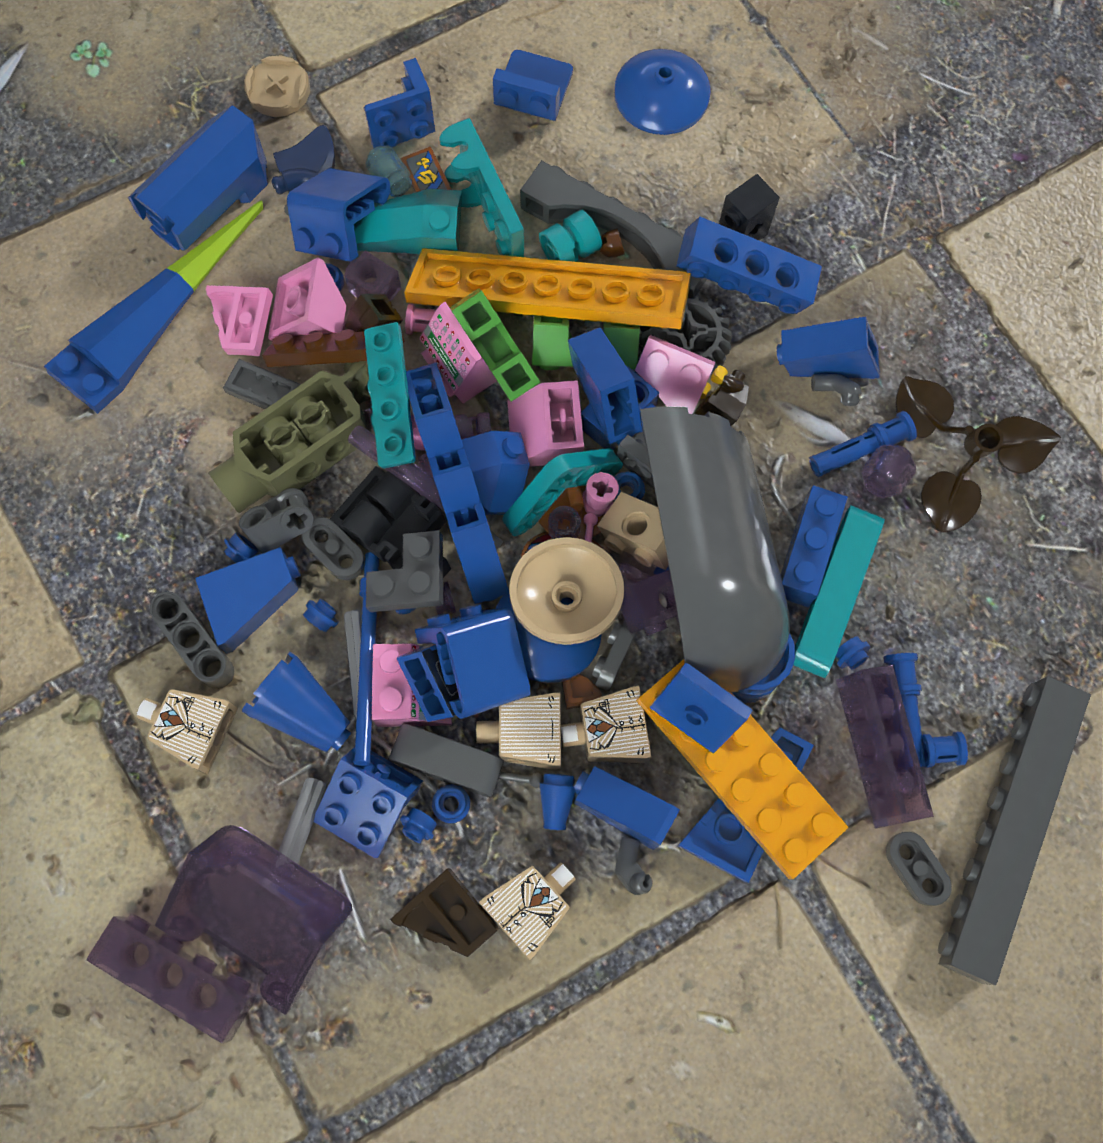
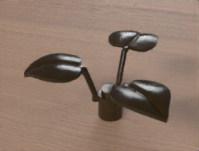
M905 376L897 390L896 412L905 411L910 415L915 424L918 438L930 436L936 428L940 432L966 435L964 448L971 457L958 472L957 477L951 472L940 471L929 477L922 487L921 501L923 508L936 530L941 533L959 529L977 513L981 504V489L976 482L963 480V478L980 458H984L998 450V460L1005 469L1013 473L1024 474L1038 468L1061 440V436L1046 425L1020 416L1007 417L996 425L983 424L976 429L970 425L966 427L945 426L943 423L947 422L954 412V400L947 389L932 381Z

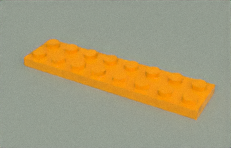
M422 248L404 294L406 303L440 306L446 302L451 307L480 288L495 312L681 329L690 288L691 273Z

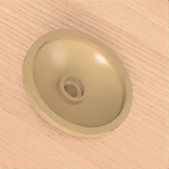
M555 538L534 546L518 561L510 579V602L518 621L534 636L555 644H579L601 635L616 620L623 604L624 582L615 560L598 545L578 538ZM567 597L571 598L573 603L564 605L560 601Z

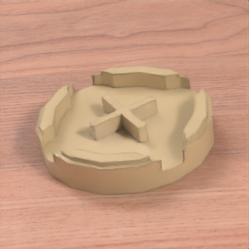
M282 55L268 56L261 59V64H258L256 67L253 65L248 70L244 79L245 93L252 107L261 114L271 117L288 116L297 112L307 102L310 94L308 74L299 65V62L293 58Z

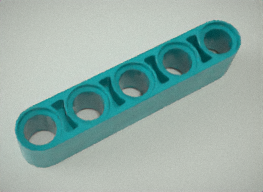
M852 505L847 509L835 538L818 596L809 607L795 644V661L793 666L822 678H826L881 534L885 518Z

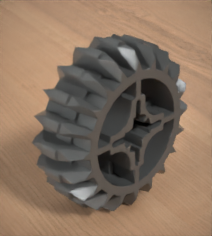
M699 293L693 299L687 297L681 329H661L660 327L640 325L639 343L642 345L641 354L650 335L690 352L703 350L704 347L711 346L700 356L715 362L710 374L712 375L717 366L724 365L726 356L731 350L730 341L733 335L732 330L728 329L730 324L729 318H722V307L711 308L713 304L711 298L703 303L700 301Z

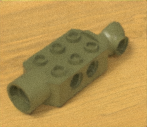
M367 361L345 363L343 368L345 374L343 376L321 370L233 431L234 455L208 472V474L239 514L267 494L275 497L283 490L289 488L300 490L371 439L370 425L365 420L359 405L371 399L368 391L369 374Z

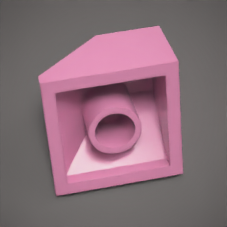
M317 257L278 278L268 334L269 340H273L281 334L299 336L312 332L330 334L345 330L346 304L322 259Z

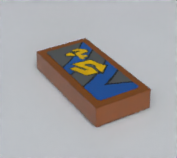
M431 146L400 158L414 192L426 189L452 190Z

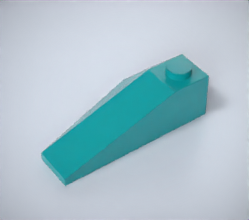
M426 189L388 199L385 204L374 203L375 210L354 223L357 251L420 254L422 248L459 251L462 190Z

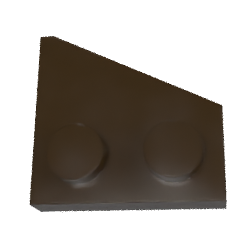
M450 868L441 873L390 919L393 924L399 927L404 926L422 934V937L432 942L442 943L448 946L450 950L469 957L500 929Z

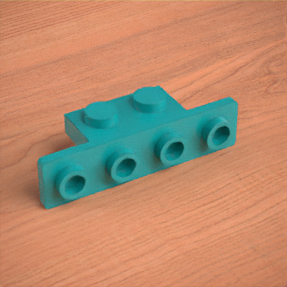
M394 322L365 329L364 336L369 374L368 391L372 402L373 413L371 415V422L375 432L378 465L385 469L414 463L416 456L401 326Z

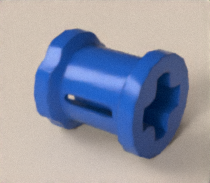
M953 732L952 736L932 737L930 734L922 735L925 768L933 767L935 763L955 762L959 766L967 763L968 748L962 732Z

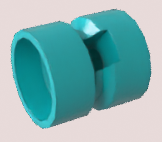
M578 210L564 218L562 226L556 223L539 233L541 248L549 260L578 262V256L586 258L602 248L600 233L592 218L584 210Z

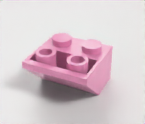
M578 381L541 383L512 402L509 399L507 400L509 431L521 432L530 464L529 467L545 466L550 460L561 454L584 451Z

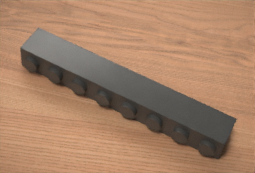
M1049 676L1031 683L1026 689L1022 700L1023 704L1026 705L1023 716L1016 720L1011 731V737L1014 738L1011 751L1004 755L1000 763L999 772L1003 773L1000 784L994 787L988 799L987 806L991 810L987 822H983L980 825L976 834L975 842L979 845L975 857L969 859L964 869L963 879L967 880L962 895H957L951 907V916L954 919L950 931H946L939 942L938 953L941 954L939 965L981 984L997 985L1091 697L1090 693Z

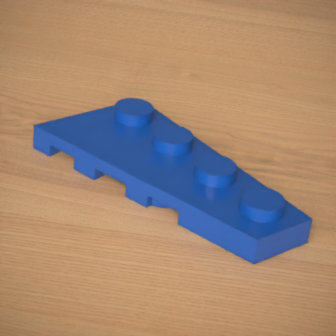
M779 727L771 738L801 772L814 745ZM720 798L714 802L678 844L679 848L745 883H749L764 852L762 847Z

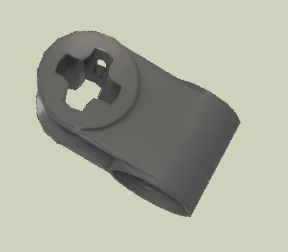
M289 488L263 504L245 512L239 520V527L257 550L263 554L279 548L300 534L306 533L313 525L314 518L311 510L308 508L306 494L299 489ZM287 499H289V503H290V506H289V507H287V503H286V500H287ZM300 516L302 519V524L299 523L298 517Z

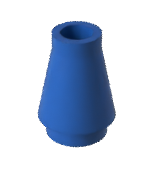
M544 773L543 782H539L544 819L543 828L566 830V822L575 795L574 776Z

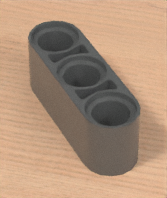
M168 591L157 594L151 601L150 614L193 674L208 687L220 689L227 686L233 680L234 666L224 651L217 646L215 639L192 608L176 593ZM178 605L177 614L173 618L165 619V613L168 608ZM194 633H199L198 643L191 648H186L185 642L187 638ZM215 661H220V671L212 677H207V667Z
M402 724L388 758L389 761L452 785L460 786L465 790L489 798L493 794L504 764V760L492 754L408 724Z

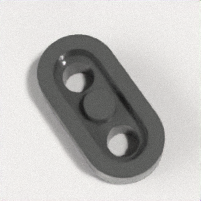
M326 517L314 518L311 528L302 534V539L307 549L336 578L352 580L358 577L365 566V559L361 549L332 520ZM321 534L329 535L328 540L324 543L317 542V538ZM350 558L353 560L350 567H341V562L344 559Z
M625 619L623 625L615 623L607 643L613 645L607 658L604 656L599 657L592 676L598 678L595 686L608 692L610 691L639 624Z
M902 832L891 837L886 846L887 859L911 896L918 903L925 906H936L944 903L952 891L951 880L925 840L914 832ZM902 845L907 846L910 850V857L907 860L900 855L899 850ZM925 879H929L933 884L931 893H926L923 890L922 883Z

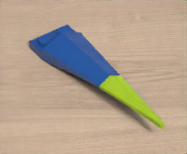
M259 201L70 338L68 340L70 344L44 366L47 373L98 414L125 389L153 346L193 292L263 210V202Z

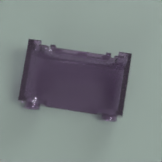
M227 825L217 830L188 853L155 926L176 941H193L205 932L266 974L260 985V993L270 1006L286 1015L303 993L346 924L353 909L349 899L341 892L249 831L238 826Z

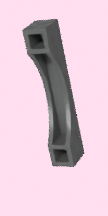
M541 160L520 189L521 209L547 224L563 223L564 218L578 210H584L592 218L596 227L607 231L618 228L620 237L632 244L649 261L653 269L687 272L676 267L683 237L677 231L665 228L652 221L648 215L641 212L637 213L624 206L617 198L604 195L595 190L588 182L579 181L566 174L558 166H551ZM691 276L688 292L689 299H693L699 293L707 280L706 278Z

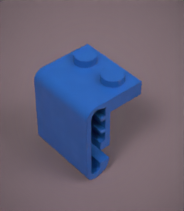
M328 168L291 190L287 196V206L295 251L349 262L357 258L358 251L354 223L375 210L374 203L385 204L390 194L388 178Z
M481 604L459 609L461 616L450 619L449 614L437 615L427 618V626L414 629L418 644H436L445 685L456 683L459 698L449 702L458 718L464 719L530 695V684L516 625L509 609L482 610Z

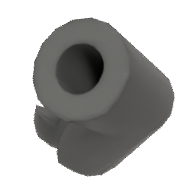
M813 374L811 378L812 391H836L841 393L840 402L845 406H856L860 401L859 394L862 392L859 384L842 374Z
M622 837L615 873L627 891L634 895L646 894L651 890L653 881L650 875L645 874L636 862L640 841Z

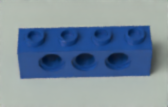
M698 217L685 229L676 267L686 270L687 273H691L692 277L709 279L718 283L723 289L737 290L747 294L753 301L770 303L778 306L780 311L788 314H798L814 304L822 268L821 265L702 217ZM715 253L720 257L721 261L716 258Z

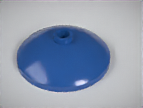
M670 49L647 50L630 58L618 72L614 88L615 102L622 116L636 128L659 135L679 133L695 125L705 114L711 94L710 82L703 68L688 55Z
M510 594L503 595L496 606V609H509L514 617L528 679L546 683L571 679L583 672L591 664L599 650L602 634L589 641L571 645L555 644L534 636L522 626L515 616L510 602ZM566 597L560 602L564 605H569L573 603V600Z

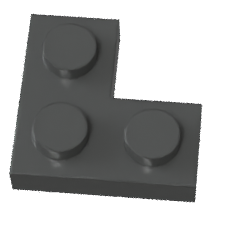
M439 530L403 534V569L366 573V608L370 612L443 606V535Z

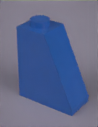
M866 316L781 331L782 344L777 345V358L779 364L785 366L790 376L812 377L813 374H842L847 378H880L878 345Z
M601 327L568 339L573 368L609 444L624 439L627 435L632 436L642 432L634 377Z
M281 547L195 578L217 646L226 654L233 652L298 591L295 578L301 576L293 556L287 558Z
M594 766L590 775L583 771L575 784V793L578 796L574 804L633 839L640 841V843L652 850H655L662 844L680 811L677 807Z

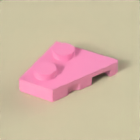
M207 285L206 293L212 302L214 309L212 314L215 324L219 327L218 335L222 349L228 355L260 356L273 298L272 292L269 288Z
M650 335L635 371L659 392V398L667 407H687L689 414H693L715 362Z

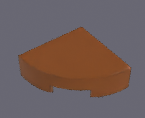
M581 674L561 681L566 710L579 708L584 702L603 697L599 688Z

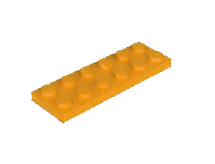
M683 659L636 700L637 703L789 880L796 878L849 827L751 714L747 721L713 754L650 709L655 698L685 664Z

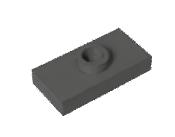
M238 359L223 389L229 395L266 409L301 384Z

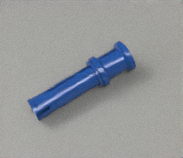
M901 411L890 421L883 424L876 422L870 425L867 432L858 437L810 456L809 463L811 469L819 478L868 454L888 452L890 446L904 440L910 442L916 439L917 431L915 424L907 412Z
M917 653L886 655L883 657L884 663L888 664L890 687L887 688V694L894 700L901 769L926 767L917 696L922 691L921 685L917 684L915 661L918 660Z

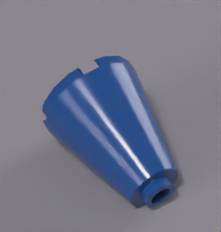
M289 652L285 659L286 662L281 660L253 693L256 697L252 703L255 705L251 706L249 703H246L242 712L257 721L324 752H327L330 747L338 751L351 735V732L346 729L350 721L298 656Z

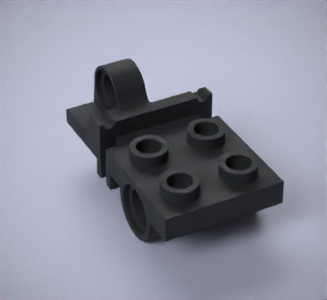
M377 466L374 467L330 518L346 535L385 563L388 562L392 569H403V534L437 531L447 522L443 512L437 508L435 503L431 501L429 504L425 496L421 495L420 497L417 495L412 487L396 473L390 470L384 472ZM443 557L444 578L451 570L445 557Z

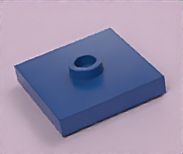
M688 663L681 667L650 706V709L713 754L747 721L753 711L749 706Z

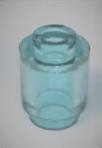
M378 146L370 151L366 160V168L370 174L388 178L390 182L389 195L391 197H399L406 193L412 185L411 174L391 146Z

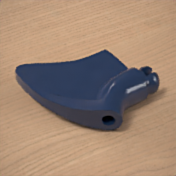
M320 125L293 147L273 153L280 176L273 177L271 182L276 193L281 195L285 192L289 193L294 188L328 168L334 169L335 151L328 128Z

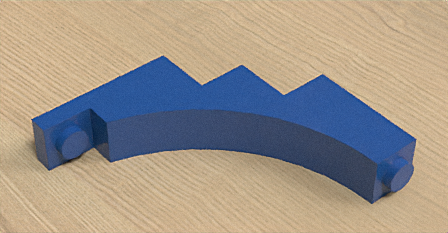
M437 363L406 371L408 394L415 421L474 604L495 600L500 596L509 594V589Z

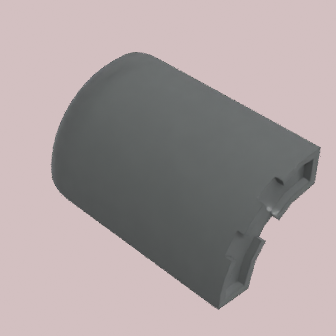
M668 406L640 409L643 437L647 446L676 602L684 662L690 664L729 693L740 691L756 684L776 667L786 650L790 633L788 605L750 445L741 430L736 431L730 426L729 420L711 412H707L702 416L689 414L687 407Z

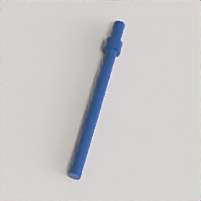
M371 552L365 554L364 578L360 580L359 595L363 597L354 758V764L357 766L370 765L373 644H376L377 612H370L366 608V573L379 571V558Z

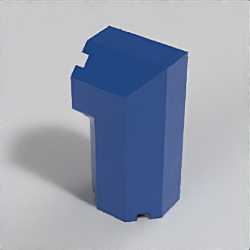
M230 106L208 120L128 197L142 220L147 217L153 224L150 229L175 250L181 249L185 251L236 200H239L240 203H250L268 185L266 174L267 160L253 120L235 106Z

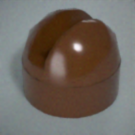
M618 228L602 234V248L600 252L604 256L615 258L625 255Z

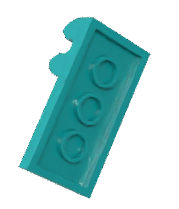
M468 118L452 124L440 135L441 146L452 148L460 146V154L454 158L451 165L444 172L447 181L458 183L466 180L471 183L469 187L462 189V207L470 208L482 205L484 210L482 216L485 226L489 232L494 231L497 237L495 243L499 255L524 257V228L471 119Z

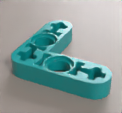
M610 448L561 454L550 460L505 513L502 521L513 536L522 535L540 520L566 488L586 485L589 478L595 473L603 472L615 476L622 468L623 463Z

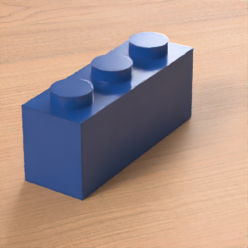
M814 485L806 495L780 574L786 600L809 607L818 596L848 498L847 496Z

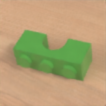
M480 288L450 307L452 313L511 402L540 383V380Z
M534 315L532 365H539L544 370H557L560 366L573 367L568 339L573 338L569 331L568 318ZM603 322V332L625 365L631 369H636L640 326Z

